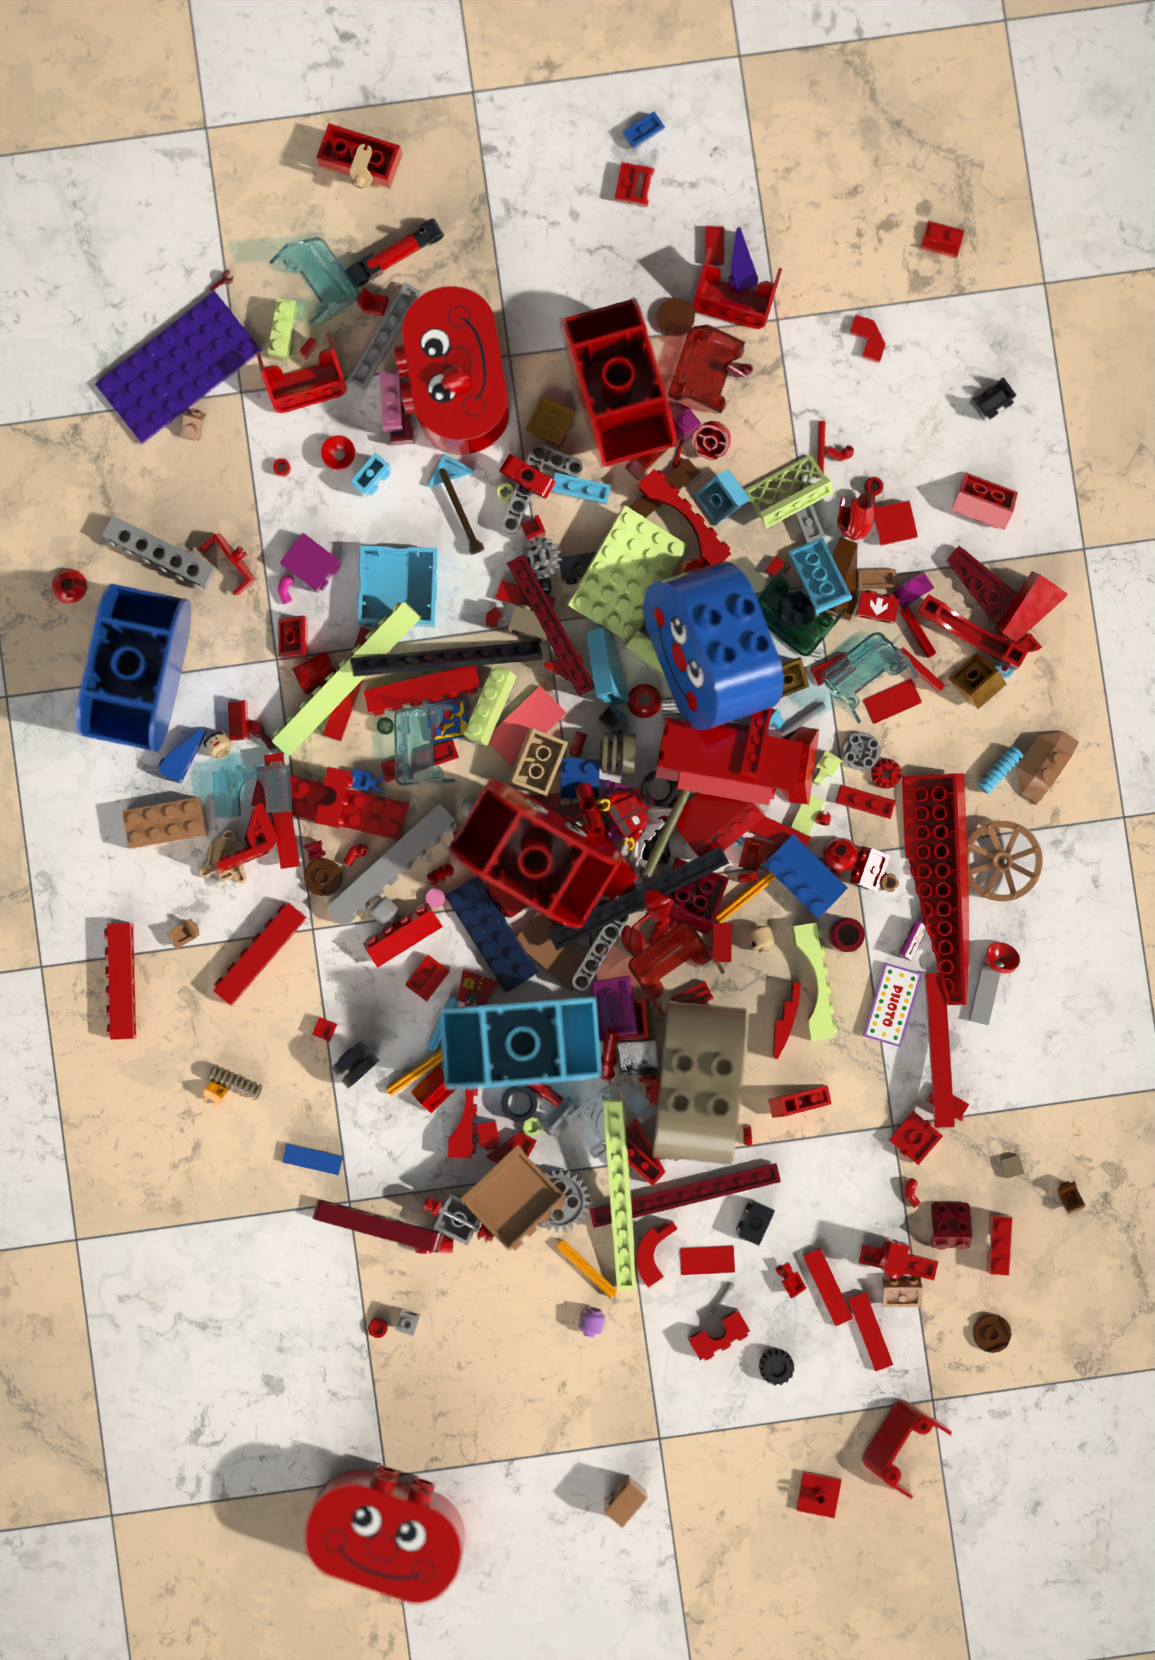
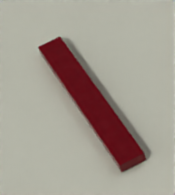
M524 554L507 562L508 568L531 610L534 611L546 634V638L577 695L580 697L594 690L595 687L591 677Z

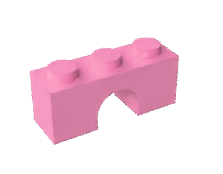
M399 370L379 371L384 433L403 432Z

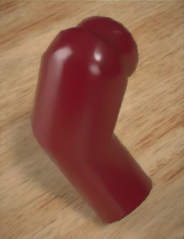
M727 361L724 365V369L737 378L748 376L753 372V366L747 363L736 366Z

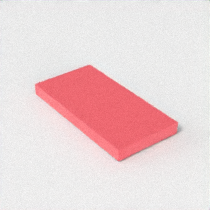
M539 686L493 731L489 743L513 766L529 727L547 733L567 713Z

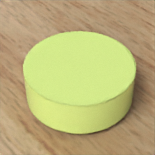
M531 1117L524 1121L523 1131L526 1135L534 1137L541 1132L542 1124L538 1118Z

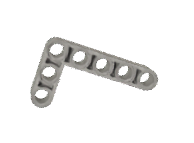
M542 444L534 445L526 460L527 464L540 472L545 467L560 474L577 478L583 472L581 460ZM535 451H543L544 456L536 458L534 456ZM555 457H559L562 460V463L560 465H554L551 462L552 459ZM572 464H577L580 469L574 473L569 470V467ZM527 472L522 475V478L526 481L531 480L533 477L529 476ZM518 483L502 520L503 530L510 535L515 534L519 530L533 495L531 491L526 494L521 493V485ZM515 503L523 505V509L520 511H515L512 507ZM507 521H515L516 526L513 529H508L505 526Z
M601 895L593 910L598 908L600 902L609 903L611 900ZM629 914L625 916L624 921L616 920L603 927L571 981L574 990L578 992L584 991L589 986L627 923ZM607 928H612L615 931L613 938L605 935ZM598 944L603 945L605 953H596L595 946ZM593 961L596 966L595 970H587L585 963ZM576 978H584L586 981L585 986L578 987L575 984Z

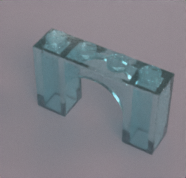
M270 762V766H265V763L253 764V768H248V765L236 766L235 770H231V767L219 768L220 771L212 772L215 818L241 817V789L244 783L253 777L258 779L264 787L266 813L292 812L289 765H282V762Z

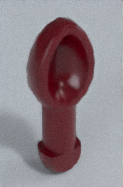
M250 720L248 722L250 733L255 737H259L267 745L268 749H275L276 745L265 733L264 726L256 720Z

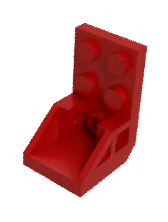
M263 802L255 805L244 837L247 847L236 851L235 856L225 855L219 858L214 867L217 874L269 854L273 850L278 837Z

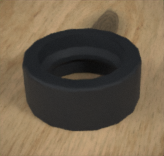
M656 770L647 774L641 783L640 792L643 798L649 794L647 787L649 782L656 778ZM665 779L669 783L670 792L662 800H655L651 797L654 802L652 806L662 807L668 805L674 799L677 793L676 781Z
M515 1085L507 1089L501 1101L502 1111L505 1116L516 1122L530 1119L536 1112L538 1105L537 1096L534 1091L524 1085ZM515 1092H523L530 1098V1109L524 1114H514L508 1107V1100Z

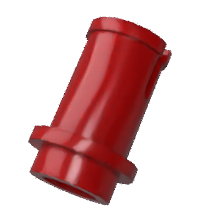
M576 731L572 746L569 747V754L578 757L583 754L582 749L588 736L587 734Z

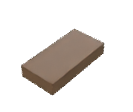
M896 569L857 570L858 590L896 589Z

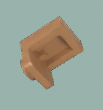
M188 409L183 415L180 436L199 441L206 414L201 413L198 409Z
M191 918L166 932L175 949L195 940L200 935L198 925Z

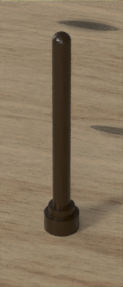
M441 468L439 470L440 477L470 542L468 544L469 552L471 555L485 550L483 543L476 539L447 471Z

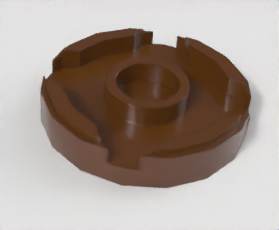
M682 298L666 300L658 310L657 321L659 327L670 336L678 337L685 335L694 325L695 313L693 307Z
M327 858L312 861L304 873V880L308 890L319 896H329L335 893L340 888L343 880L339 865Z
M992 1313L980 1317L974 1324L972 1332L977 1346L989 1353H997L1004 1350L1012 1336L1011 1326L1007 1320L1000 1315Z

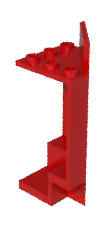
M666 717L655 777L678 781L677 789L769 806L770 799L774 800L776 789L796 792L803 742L781 738V731L769 729L759 778L753 779L739 775L749 725L728 722L702 731L693 728L689 721Z

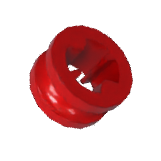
M281 458L274 462L273 469L276 475L286 477L291 472V465L286 459ZM280 463H281L282 465H283V463L287 464V465L285 466V468H286V471H285V472H283L282 470H281V472L278 471V470H279L278 465H279Z

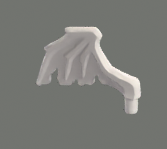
M651 806L646 809L649 816L648 824L642 836L635 843L634 849H632L630 856L631 864L645 868L648 861L642 859V852L645 847L643 840L650 841L656 835L654 830H659L664 825L663 820L657 819V817L669 816L672 808H652Z

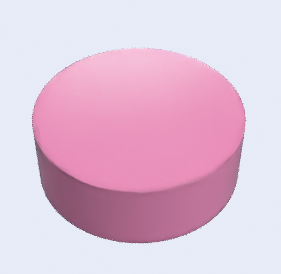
M431 889L426 894V902L431 907H440L445 902V894L440 889Z

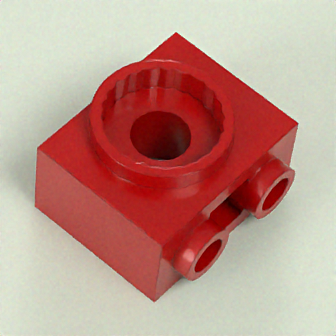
M884 1239L878 1263L879 1268L884 1272L883 1274L893 1279H897L898 1276L903 1277L911 1246L894 1239Z

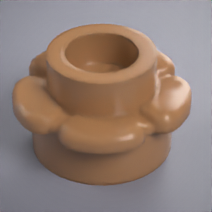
M892 873L884 874L880 883L882 890H887V892L895 891V888L899 885L898 879Z

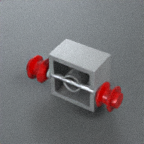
M451 1191L444 1207H441V1199L436 1202L433 1200V1195L431 1198H426L422 1206L425 1209L424 1213L430 1211L431 1217L437 1215V1213L440 1214L433 1229L467 1246L474 1232L477 1233V1240L484 1238L485 1244L487 1241L492 1242L494 1235L483 1224L481 1227L478 1225L480 1220L461 1201L462 1196Z

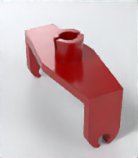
M220 533L214 534L199 548V551L205 552L214 543H218L228 559L246 578L233 591L235 596L239 595L257 580L242 560V558L247 556L246 551L242 552L244 549L241 546L234 550Z

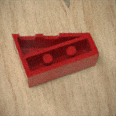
M635 1117L626 1127L628 1164L654 1186L666 1171L659 1158L653 1157V1147Z

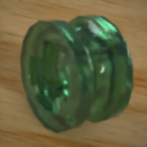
M383 717L377 722V730L383 735H389L394 730V723L390 718ZM383 721L386 723L390 722L391 727L389 726L390 729L388 731L385 729L381 730L380 726H383L381 724Z

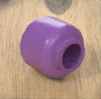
M587 1307V1309L581 1312L578 1328L583 1332L584 1336L594 1337V1335L602 1333L605 1322V1315L602 1313V1310L596 1307Z

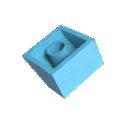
M729 469L717 474L693 495L714 526L734 514L750 501V498Z

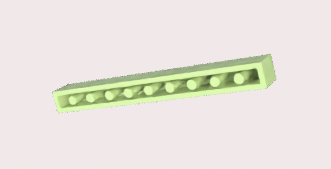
M405 601L402 604L398 602L391 609L394 613L389 618L385 616L378 623L380 626L376 632L371 630L365 637L367 641L362 646L358 644L351 651L354 654L351 658L386 655L422 617ZM345 658L338 665L340 667L339 671L336 674L332 671L325 679L327 683L323 687L319 685L312 692L314 697L310 701L306 699L299 706L300 712L297 715L292 713L286 720L288 724L283 729L279 727L273 733L275 738L272 742L288 757L365 677H353L350 659Z

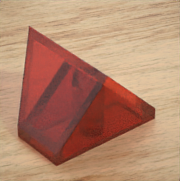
M745 837L738 867L757 871L758 867L780 846Z

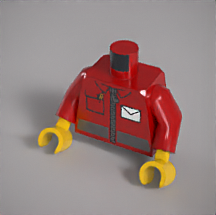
M615 791L605 797V799L597 800L596 804L603 803V807L599 811L608 810L625 838L628 837V839L621 842V846L628 843L629 848L626 851L634 849L635 843L642 836L648 824L649 816L646 809L654 805L649 794L639 800L635 793Z

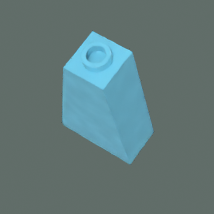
M595 627L592 631L586 632L596 697L613 706L629 702L612 633L604 627Z

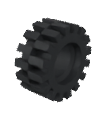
M774 1348V1350H767L768 1352L764 1353L759 1361V1370L763 1379L773 1385L787 1383L793 1377V1372L795 1371L791 1356L783 1349ZM778 1359L784 1363V1370L780 1374H773L770 1371L769 1365L773 1360Z

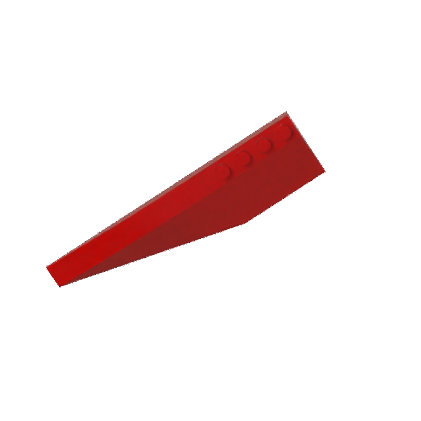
M964 773L902 776L905 855L909 860L910 873L914 878L915 890L921 903L920 908L924 923L931 939L932 951L935 953L936 966L942 978L943 991L947 1005H967L969 882Z

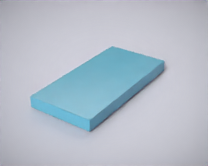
M823 537L788 551L790 560L816 614L852 599Z

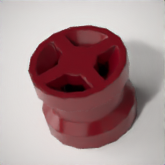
M322 840L304 845V849L308 852V861L326 855V852L322 849Z

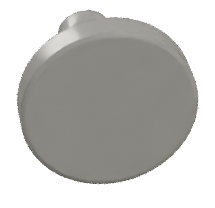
M857 732L850 735L842 746L843 760L850 768L862 771L873 767L880 757L879 741L866 732Z

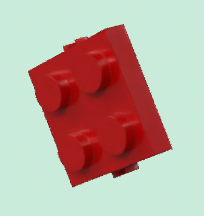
M912 1111L888 1140L900 1150L899 1152L903 1156L909 1157L919 1165L943 1135L931 1126L932 1123L927 1119L924 1120L916 1112Z

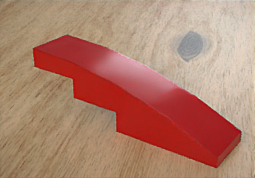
M792 982L791 1001H783L782 1020L774 1021L773 1059L779 1058L794 1025L799 1005L801 983Z

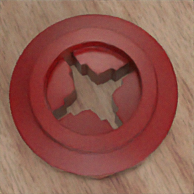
M888 758L880 759L871 769V778L880 788L890 789L900 782L902 772L900 765L895 760ZM882 766L886 770L893 769L892 773L889 774L890 779L887 777L880 778L881 774L884 773Z

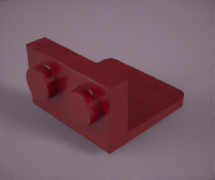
M957 1202L932 1203L933 1233L931 1248L941 1250L946 1248H956L959 1250L970 1248L973 1238L970 1205Z

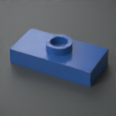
M654 111L623 131V135L630 146L635 149L664 130L665 126Z

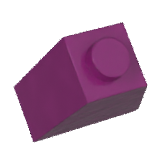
M674 402L669 407L675 433L685 443L693 437L701 422L689 407L679 402Z

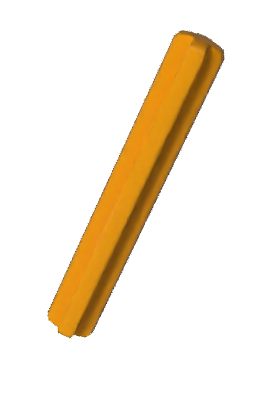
M768 871L716 914V920L719 923L724 922L773 882L776 877Z
M440 1049L387 1086L386 1090L389 1095L393 1096L443 1061V1050Z
M562 1239L556 1245L557 1249L609 1298H612L617 1293V1289L565 1240Z

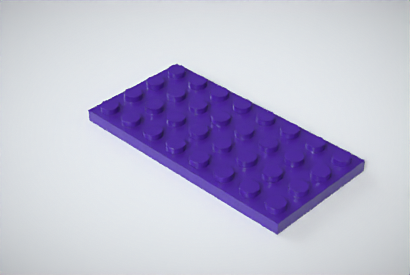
M213 291L101 378L95 385L139 441L144 444L256 357V353H261L262 350L219 295Z

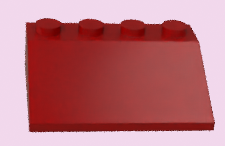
M697 793L684 805L675 827L698 856H701L721 846L723 851L726 850L763 819L765 811L757 803Z

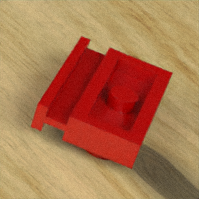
M928 220L920 249L957 258L965 230Z
M428 954L405 986L427 1002L449 974L450 970Z

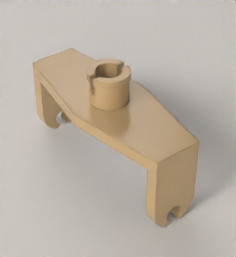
M361 144L358 147L349 173L354 180L352 185L359 189L364 187L370 188L373 180L372 175L367 169L372 149L368 145V150H363L365 144Z

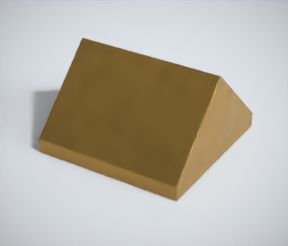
M801 657L781 664L783 670V692L781 698L810 687Z

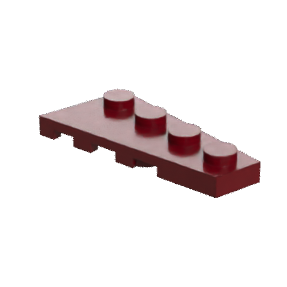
M960 545L946 560L993 624L1012 602L1017 592Z

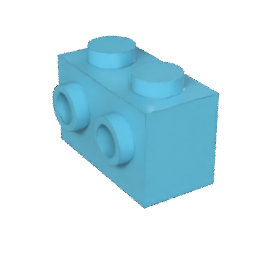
M375 452L350 481L352 486L366 498L369 494L372 496L379 488L377 485L380 481H385L390 476V464Z

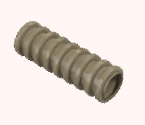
M217 1064L213 1066L208 1077L210 1081L213 1079L215 1083L219 1082L221 1086L224 1084L226 1088L231 1087V1090L235 1089L237 1093L242 1092V1095L246 1094L248 1098L253 1097V1100L258 1099L263 1088L261 1084L257 1085V1082L252 1083L250 1079L246 1080V1077L241 1078L239 1074L230 1073L228 1069L225 1071L223 1067L219 1068Z

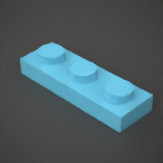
M555 472L554 481L556 484L552 489V493L607 505L611 485Z

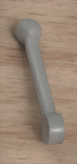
M729 1282L727 1284V1289L708 1316L711 1318L714 1316L729 1291L734 1289V1283Z

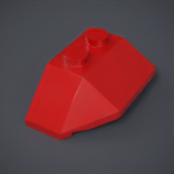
M800 727L784 738L803 742L796 792L779 789L790 803L805 805L810 803L820 729Z

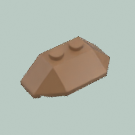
M1064 731L1038 735L1016 767L1020 795L1037 805L1052 787L1072 757L1079 741Z

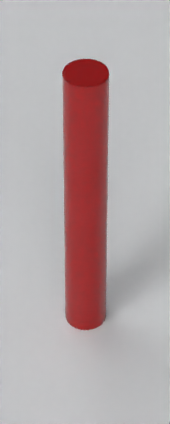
M818 421L817 465L824 474L826 421Z

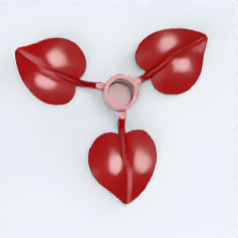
M633 882L620 896L636 889L635 883ZM651 889L645 895V908L649 913L632 927L625 925L621 931L622 943L627 952L633 957L637 958L645 947L643 935L640 931L636 930V927L649 916L656 922L663 920L671 908L673 900L657 890Z

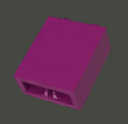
M304 533L301 534L280 561L284 568L317 593L320 590L323 591L328 586L329 581L327 580L331 575L335 576L341 568L339 566L341 564L339 559Z

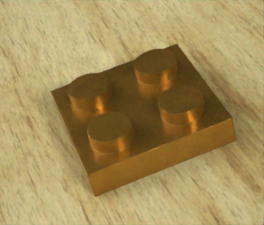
M541 395L525 431L560 447L576 411Z

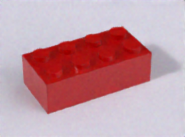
M328 123L316 156L318 165L351 176L349 173L358 147L361 144H365L363 150L366 151L369 145L372 149V155L367 169L373 177L372 183L391 188L403 154L400 145Z

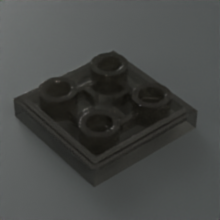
M656 1037L617 1040L620 1077L659 1073Z

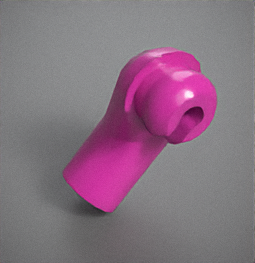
M290 575L281 577L277 587L283 604H288L292 601L288 589L294 583V579Z

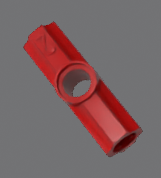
M585 782L578 784L575 792L588 834L594 837L600 836L605 831L591 784H586Z

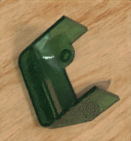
M787 562L774 576L757 601L768 629L800 655L810 656L847 610L843 608L835 619L826 613H821L816 619H813L809 626L803 629H797L799 626L793 625L790 627L786 625L778 615V603L790 589L789 583L782 577V574L790 565ZM797 608L793 609L794 612L798 611L800 613V611Z

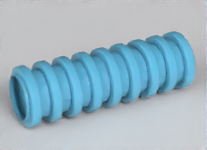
M1009 746V750L1005 751V755L1002 754L1001 759L997 760V764L994 763L993 768L989 769L990 772H986L985 777L981 778L982 781L977 782L978 787L986 794H991V790L995 789V785H999V781L1003 780V776H1007V772L1011 771V767H1015V763L1019 762V758H1023V754L1016 747Z

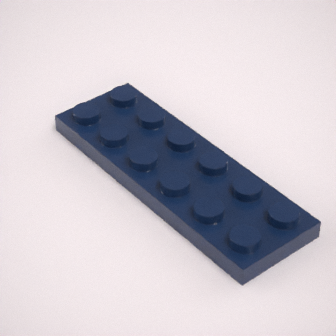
M478 875L445 895L506 993L539 973Z

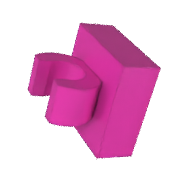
M605 822L604 833L613 843L614 840L622 842L623 834L617 832L618 826Z

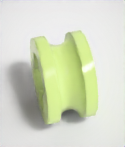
M508 483L501 484L497 489L499 499L504 502L511 500L514 493L513 487ZM509 488L508 491H511V494L503 497V493L500 494V491Z

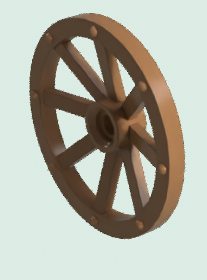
M994 821L979 827L967 840L968 882L979 895L993 901H1011L1026 895L1037 884L1043 869V853L1036 837L1024 826L1011 821ZM995 828L1013 829L1005 851L1001 847ZM989 831L997 854L974 843L982 834ZM1020 832L1028 839L1032 848L1011 855ZM971 850L993 859V862L970 869ZM1035 853L1034 873L1014 863V860ZM1003 857L1007 860L1004 865L1001 863ZM995 867L996 870L986 889H984L977 883L973 874ZM1010 868L1031 878L1018 891H1016ZM1002 871H1004L1010 894L1001 895L991 892Z

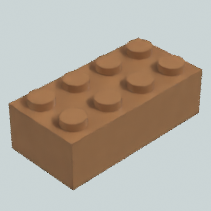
M200 797L122 811L128 846L132 850L208 836L202 799Z

